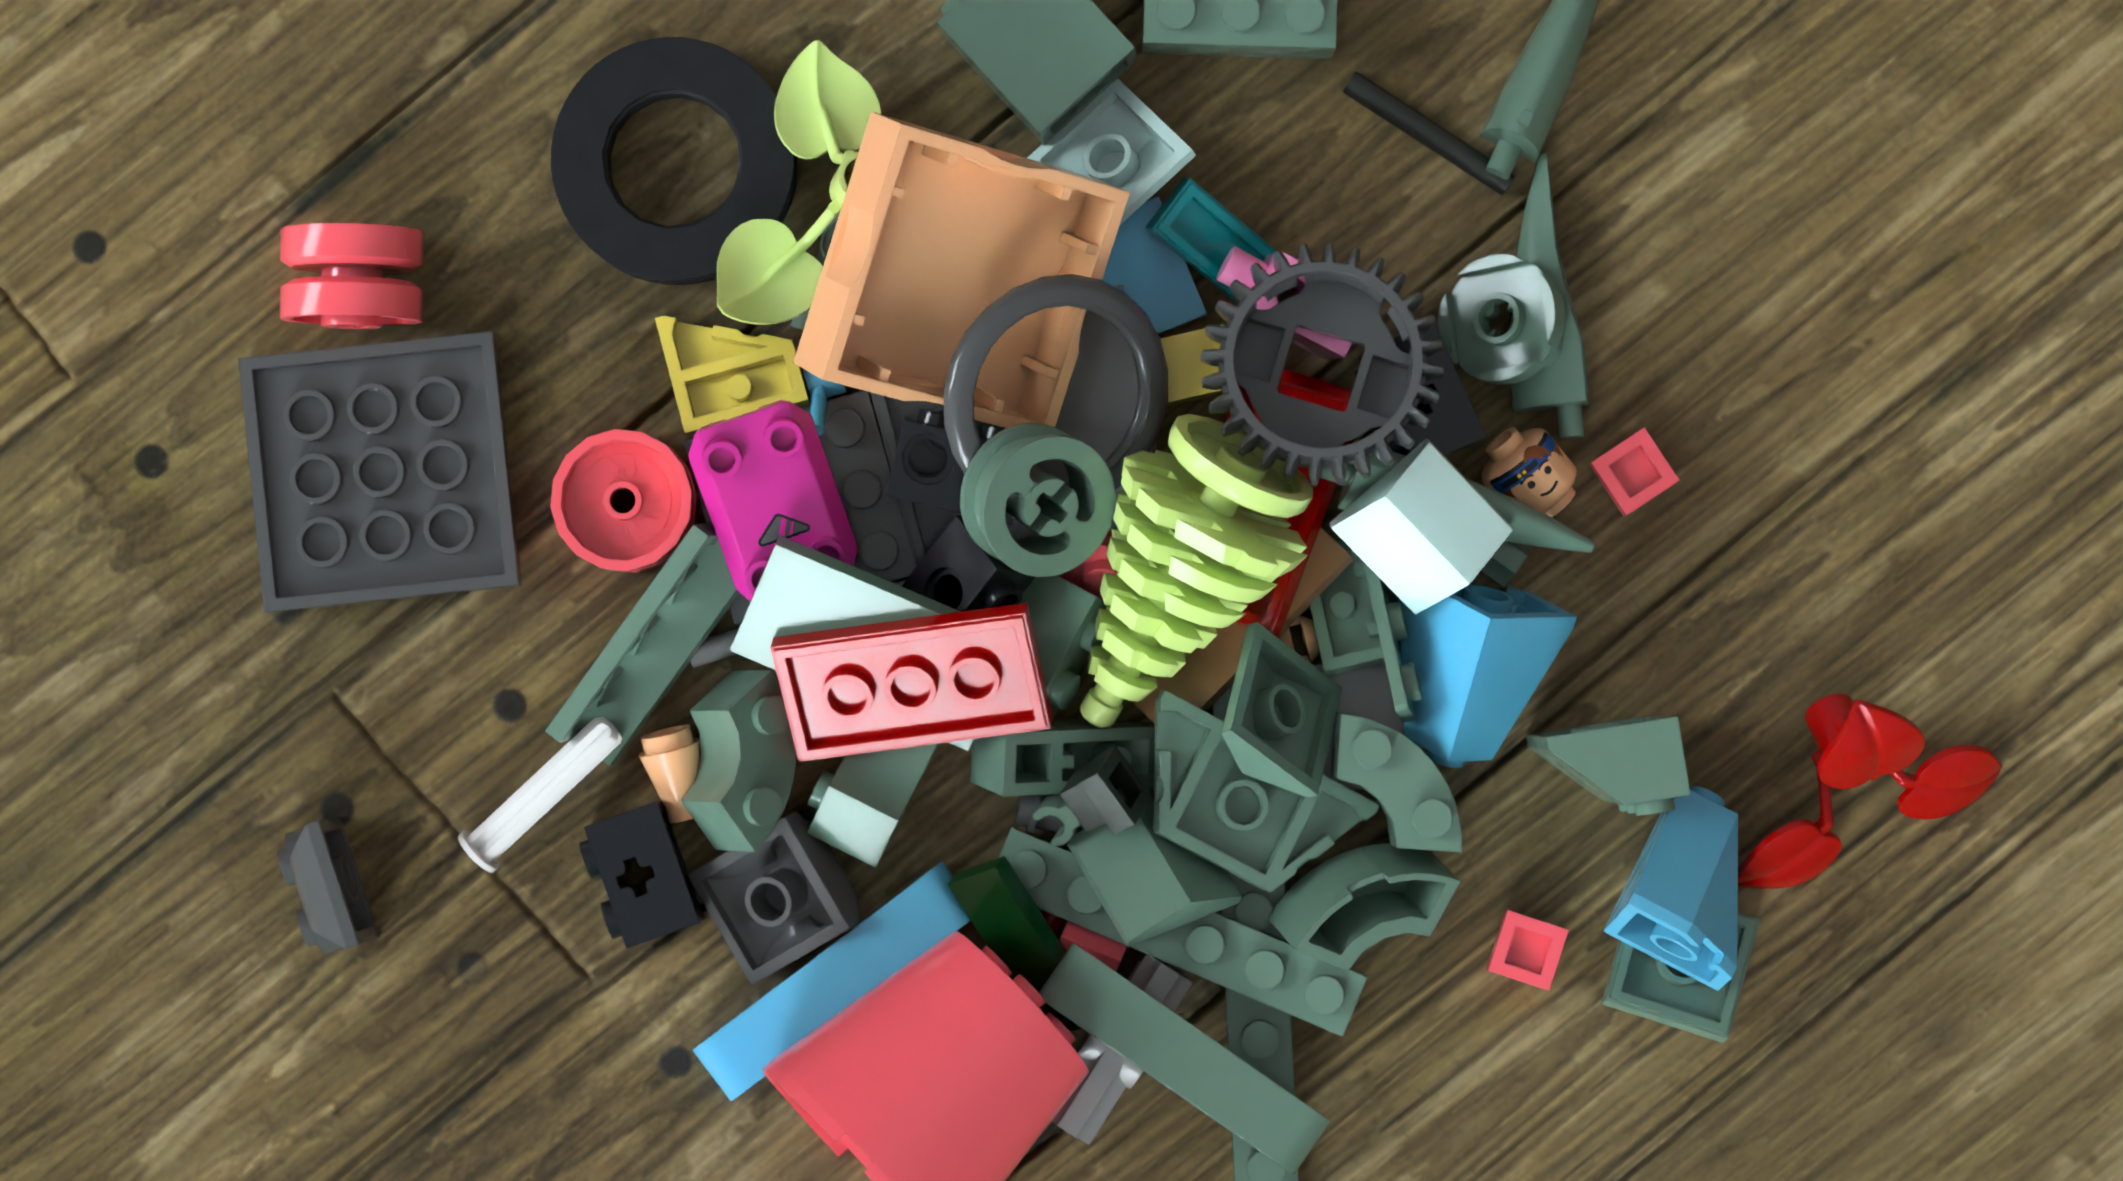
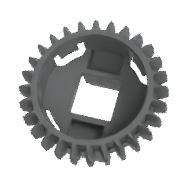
M1327 243L1322 261H1313L1308 245L1302 244L1300 245L1298 264L1290 265L1282 251H1277L1274 253V273L1269 275L1262 266L1254 263L1251 265L1250 271L1255 286L1250 289L1237 279L1231 283L1230 289L1239 301L1236 306L1221 300L1217 302L1215 311L1227 321L1225 327L1221 325H1207L1205 335L1221 345L1220 349L1203 350L1201 352V362L1211 366H1218L1219 372L1204 376L1202 378V388L1221 389L1222 395L1210 402L1208 406L1210 414L1229 411L1232 417L1222 426L1221 434L1225 437L1236 434L1241 430L1246 436L1243 438L1238 453L1243 457L1252 452L1256 447L1262 449L1264 452L1260 469L1266 471L1275 463L1276 459L1284 461V481L1290 482L1297 473L1299 466L1308 468L1311 486H1317L1322 470L1331 468L1332 475L1337 484L1344 485L1348 465L1354 464L1357 471L1366 479L1371 475L1369 457L1376 455L1388 467L1394 463L1395 457L1389 446L1392 441L1409 450L1411 449L1415 441L1410 432L1405 428L1408 423L1422 428L1428 426L1430 422L1429 416L1418 409L1417 405L1418 403L1437 404L1439 401V392L1424 386L1425 380L1439 379L1444 375L1443 366L1427 363L1426 357H1431L1442 351L1443 342L1441 340L1423 339L1422 334L1435 325V316L1427 315L1419 318L1414 316L1413 312L1421 304L1424 296L1421 292L1409 295L1405 299L1399 295L1406 279L1405 274L1402 272L1391 278L1388 283L1382 280L1380 277L1385 261L1383 258L1378 257L1367 271L1359 267L1360 249L1358 247H1354L1347 257L1346 263L1336 262V251L1333 243ZM1305 276L1306 284L1299 294L1279 302L1271 309H1256L1257 301L1263 296L1269 301L1285 290L1296 287V277ZM1386 300L1391 304L1387 314L1396 325L1402 341L1408 339L1410 341L1411 349L1409 354L1401 351L1396 346L1390 330L1381 318L1380 309ZM1297 327L1364 347V353L1345 412L1277 392ZM1238 385L1242 386L1246 391L1254 410L1261 418V422L1250 410ZM1381 427L1357 442L1342 446L1345 442L1363 435L1371 428Z

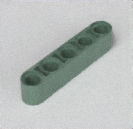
M1074 943L1070 946L1039 992L1047 1005L1293 1175L1330 1123L1328 1119Z

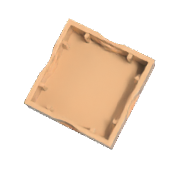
M871 112L793 363L822 380L901 401H927L944 405V386L951 358L965 331L988 305L1012 288L1040 277L1075 274L1103 279L1130 192L1092 177ZM1070 306L1045 308L1025 316L1008 328L991 347L979 371L974 391V419L1003 428L1023 423H1042L1055 427L1079 354L1081 328L1087 310Z

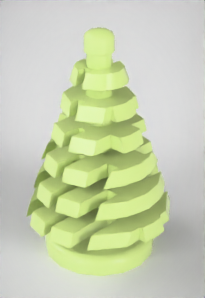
M1186 414L1178 416L1170 429L1168 446L1173 454L1156 450L1154 454L1142 450L1124 457L1121 473V485L1124 491L1118 493L1113 517L1117 529H1112V537H1110L1106 552L1112 569L1117 571V574L1112 575L1105 572L1103 574L1100 592L1104 605L1108 606H1106V609L1099 608L1095 624L1096 639L1103 641L1102 646L1096 645L1091 647L1088 662V674L1095 675L1094 681L1096 685L1094 688L1089 689L1080 705V712L1083 718L1090 724L1099 728H1109L1114 725L1123 709L1122 703L1124 699L1138 702L1157 688L1156 678L1146 676L1147 674L1172 678L1186 664L1185 652L1192 653L1196 648L1204 649L1218 635L1216 628L1228 627L1247 613L1242 611L1248 606L1247 603L1262 599L1278 585L1272 583L1276 578L1292 571L1308 556L1302 553L1307 546L1297 531L1288 529L1291 524L1284 518L1301 514L1306 510L1313 498V487L1299 470H1297V473L1290 482L1284 481L1285 462L1276 459L1275 463L1266 471L1260 469L1264 451L1259 447H1256L1252 452L1242 457L1238 450L1246 435L1241 430L1236 434L1223 437L1221 428L1225 423L1209 417Z

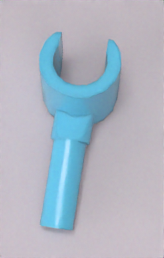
M803 369L810 393V414L818 435L821 436L824 433L827 399L847 393L845 385L822 380Z

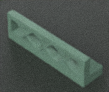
M712 523L693 524L547 727L545 732L559 743L571 740L594 718L604 717L617 728L622 736V741L602 761L608 766L616 764L740 592L735 588Z

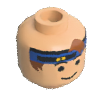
M1511 427L1499 434L1487 446L1485 452L1490 458L1481 473V479L1485 486L1510 496L1550 517H1554L1562 511L1575 496L1576 491L1572 486L1577 476V469L1546 430L1531 428L1519 433L1515 427Z

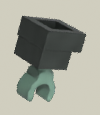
M1114 746L1096 755L1093 760L1078 767L1060 795L1047 796L1040 803L1033 814V819L1038 821L1048 815L1058 817L1064 825L1059 828L1051 840V844L1060 846L1071 840L1080 825L1089 832L1107 823L1115 835L1136 824L1153 796L1117 746Z

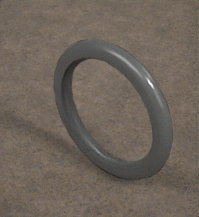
M1075 274L1040 277L1012 288L988 305L965 331L951 358L944 386V426L951 452L963 473L965 474L971 459L983 445L974 419V391L979 371L991 347L1008 328L1025 316L1045 308L1070 306L1090 310L1107 319L1123 334L1134 354L1138 370V400L1133 420L1122 442L1105 460L1111 472L1115 490L1121 486L1124 457L1142 450L1150 452L1161 431L1168 403V367L1161 339L1146 312L1122 290L1101 279ZM1069 481L1063 483L1068 487L1070 486Z

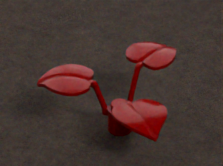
M1832 694L1823 697L1812 704L1805 713V721L1819 750L1811 755V758L1817 770L1820 817L1816 823L1807 819L1795 820L1783 825L1767 836L1738 867V885L1759 889L1792 887L1815 878L1835 861L1841 851L1842 844L1837 834L1828 832L1834 824L1830 787L1850 789L1860 786L1869 780L1875 781L1879 779L1880 774H1890L1900 786L1907 788L1898 797L1896 802L1902 814L1915 819H1937L1958 812L1977 800L1992 785L2003 766L1996 759L1994 753L1985 747L1958 745L1942 750L1928 758L1920 765L1915 775L1906 773L1903 769L1910 766L1925 747L1924 736L1917 725L1906 717L1887 708L1859 699L1853 702L1852 698L1846 694Z

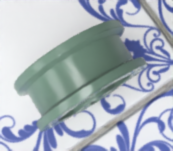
M1042 423L1014 425L998 432L986 441L971 459L964 474L960 491L961 515L965 528L972 540L983 551L1013 570L1034 577L1060 575L1085 562L1105 539L1115 511L1116 495L1114 481L1103 458L1089 445L1071 437L1056 427ZM1049 459H1060L1067 470L1070 486L1068 487L1063 484L1064 481L1035 464ZM1007 512L1012 515L1011 518L1040 535L1026 540L1013 539L1007 527L1005 513Z

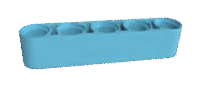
M943 861L692 1050L730 1101L765 1077L762 1069L773 1058L949 934L958 931L971 921L948 886V883L954 876Z

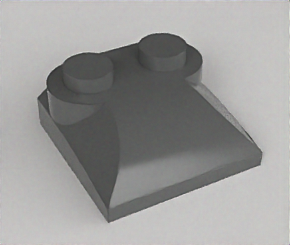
M796 811L778 821L767 840L756 852L727 851L688 875L751 985L756 984L860 923L858 913L859 900L854 887L830 846L807 834L812 822L800 816Z
M341 817L317 820L306 824L304 828L286 833V847L277 850V857L286 883L289 886L296 884L303 905V909L297 911V919L306 944L309 947L318 945L321 952L327 955L379 938Z

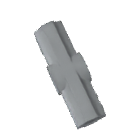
M1145 954L1138 961L1137 966L1127 979L1173 1012L1193 983L1171 966L1148 954ZM1087 1033L1077 1053L1086 1064L1089 1073L1056 1114L1052 1122L1075 1138L1090 1145L1093 1138L1098 1135L1109 1114L1112 1113L1114 1105L1125 1088L1130 1090L1143 1073V1070Z

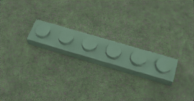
M1011 827L999 858L1002 856L1006 857L1036 906L1041 910L1126 945L1072 852L1062 846H1054L1050 841L1026 833V831L1017 827ZM1219 912L1130 946L1342 1037L1368 975L1352 968L1346 971L1298 952L1288 941Z

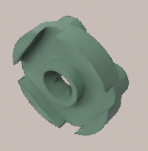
M1494 254L1471 262L1458 274L1463 277L1456 283L1451 294L1445 293L1438 313V331L1453 363L1459 364L1466 373L1481 381L1508 385L1531 378L1543 367L1553 365L1559 359L1562 352L1561 339L1565 329L1566 313L1561 291L1555 283L1553 275L1548 270L1513 255ZM1509 303L1507 309L1514 313L1513 324L1510 325L1509 330L1505 334L1500 336V330L1493 329L1491 331L1489 325L1490 318L1499 315L1500 304Z

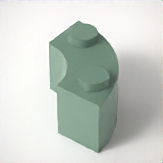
M732 670L689 710L700 735L701 760L695 782L681 802L715 850L756 852L776 827L789 799L796 767V749L779 681L772 670Z
M1337 712L1333 730L1330 776L1357 784L1375 798L1387 820L1389 843L1401 849L1462 853V833L1456 803L1447 782L1433 761L1415 743L1396 730L1374 720Z
M939 744L844 756L835 775L825 770L823 771L808 800L807 805L817 809V812L807 834L876 868Z
M1390 843L1363 846L1336 855L1309 871L1287 891L1276 905L1268 920L1296 951L1348 971L1365 950L1384 938L1405 933L1430 937L1461 881L1429 850L1401 849L1392 846Z

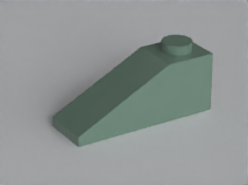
M1054 718L1051 729L974 739L972 742L970 782L1003 797L1060 794L1078 767L1093 760L1096 755L1117 746L1145 787L1151 790L1154 789L1155 724L1152 722L1115 721L1114 725L1109 728H1099L1090 724L1085 719Z

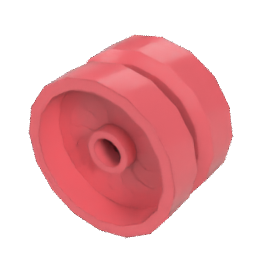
M314 223L290 225L281 228L280 261L294 270L321 273V276L295 278L280 286L281 320L316 324L336 329H377L382 326L412 325L423 322V290L411 281L383 278V274L408 273L424 264V232L421 230L402 226L361 223Z
M612 429L587 437L566 454L553 478L550 508L558 534L577 556L602 569L639 573L662 566L668 561L693 524H697L700 499L692 470L673 448L640 431ZM620 489L629 493L633 492L635 496V505L627 513L617 512L616 509L620 505L613 501L614 495Z

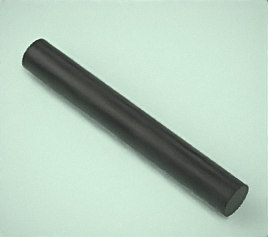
M1355 72L1345 87L1344 94L1501 196H1503L1516 176L1512 172L1509 179L1505 180L1488 172L1486 166L1490 157L1359 72Z

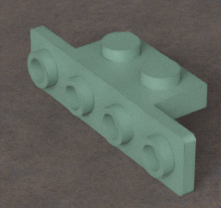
M1343 540L1336 541L1351 555L1353 561L1310 604L1324 672L1328 677L1385 664L1396 713L1402 722L1415 720L1412 702L1422 700L1423 697L1414 662L1403 664L1398 641L1409 638L1401 601L1390 603L1386 584Z

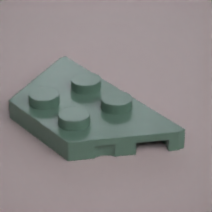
M1166 690L1159 691L1155 699L1153 833L1265 892H1272L1294 876L1296 870L1307 861L1316 859L1335 845L1334 841L1352 827L1376 814L1380 806L1379 804L1325 775H1322L1318 795L1307 798L1241 773L1221 733L1224 721Z

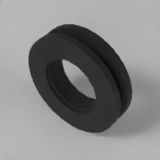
M684 37L653 38L633 43L606 56L595 64L574 86L563 104L553 132L551 145L552 180L557 199L569 224L598 256L618 270L635 278L665 285L697 284L716 279L717 260L720 249L728 235L736 227L752 219H772L783 223L791 206L796 187L798 159L797 156L793 155L783 145L777 134L774 123V106L777 97L767 81L742 58L715 44ZM685 98L708 105L727 120L738 141L740 168L733 191L717 211L693 224L664 226L641 219L624 205L613 185L610 157L617 133L633 113L657 100Z

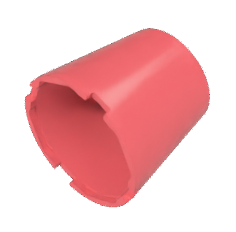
M957 931L949 934L773 1058L762 1069L773 1086L839 1158L849 1149L867 1168L864 1173L871 1181H1006L1089 1073V1070L1071 1045L1076 1041L1072 1033L1051 1012H1048L1046 1015L1042 1012L1040 1007L1046 1002L1038 991L1020 974L1012 980L1009 977L1012 975L1011 970L988 946L979 949L973 942Z

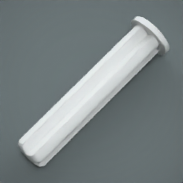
M597 717L591 720L472 833L464 830L458 835L459 843L468 856L484 870L490 873L496 871L499 868L497 859L621 744L622 736L617 728L604 717Z

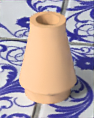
M688 724L663 728L642 736L640 739L644 751L639 753L638 756L666 809L669 823L693 819L681 800L695 782L701 760L700 738H693L691 727Z

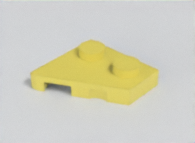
M669 316L655 318L683 429L688 439L693 438L695 433L705 425L759 409V407L779 400L789 401L800 408L811 405L801 367L793 363L797 351L792 339L765 334L752 336L743 334L738 329L713 325V328L678 322L676 318Z

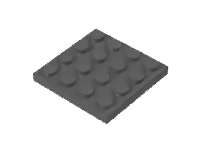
M488 331L238 358L264 612L271 613L522 586L495 332Z

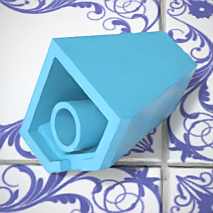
M1469 584L1416 615L1401 601L1409 638L1400 640L1403 664L1414 662L1423 697L1422 700L1412 702L1415 720L1404 722V736L1426 749V755L1433 762L1442 766L1461 768L1464 762L1492 760L1572 632L1577 616L1532 592L1509 586L1503 592L1486 585Z
M1691 786V795L1674 798L1675 810L1660 813L1603 932L1719 991L1732 979L1737 969L1738 814L1725 808V801L1716 793L1703 787Z

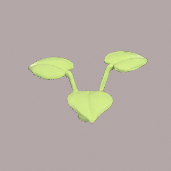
M819 40L810 43L787 70L775 100L774 123L780 140L793 155L801 159H813L828 152L831 161L840 165L830 182L829 193L832 202L798 242H796L793 233L786 225L772 219L749 220L740 224L728 235L720 249L717 260V307L722 314L739 322L752 325L777 324L794 319L811 307L823 266L815 257L805 251L840 213L859 153L854 151L860 149L871 112L881 114L879 100L870 83L858 71L834 55Z

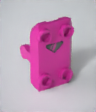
M779 400L759 407V409L705 425L695 433L688 458L735 588L747 600L751 601L779 535L852 566L855 565L858 550L857 543L810 413L789 401Z

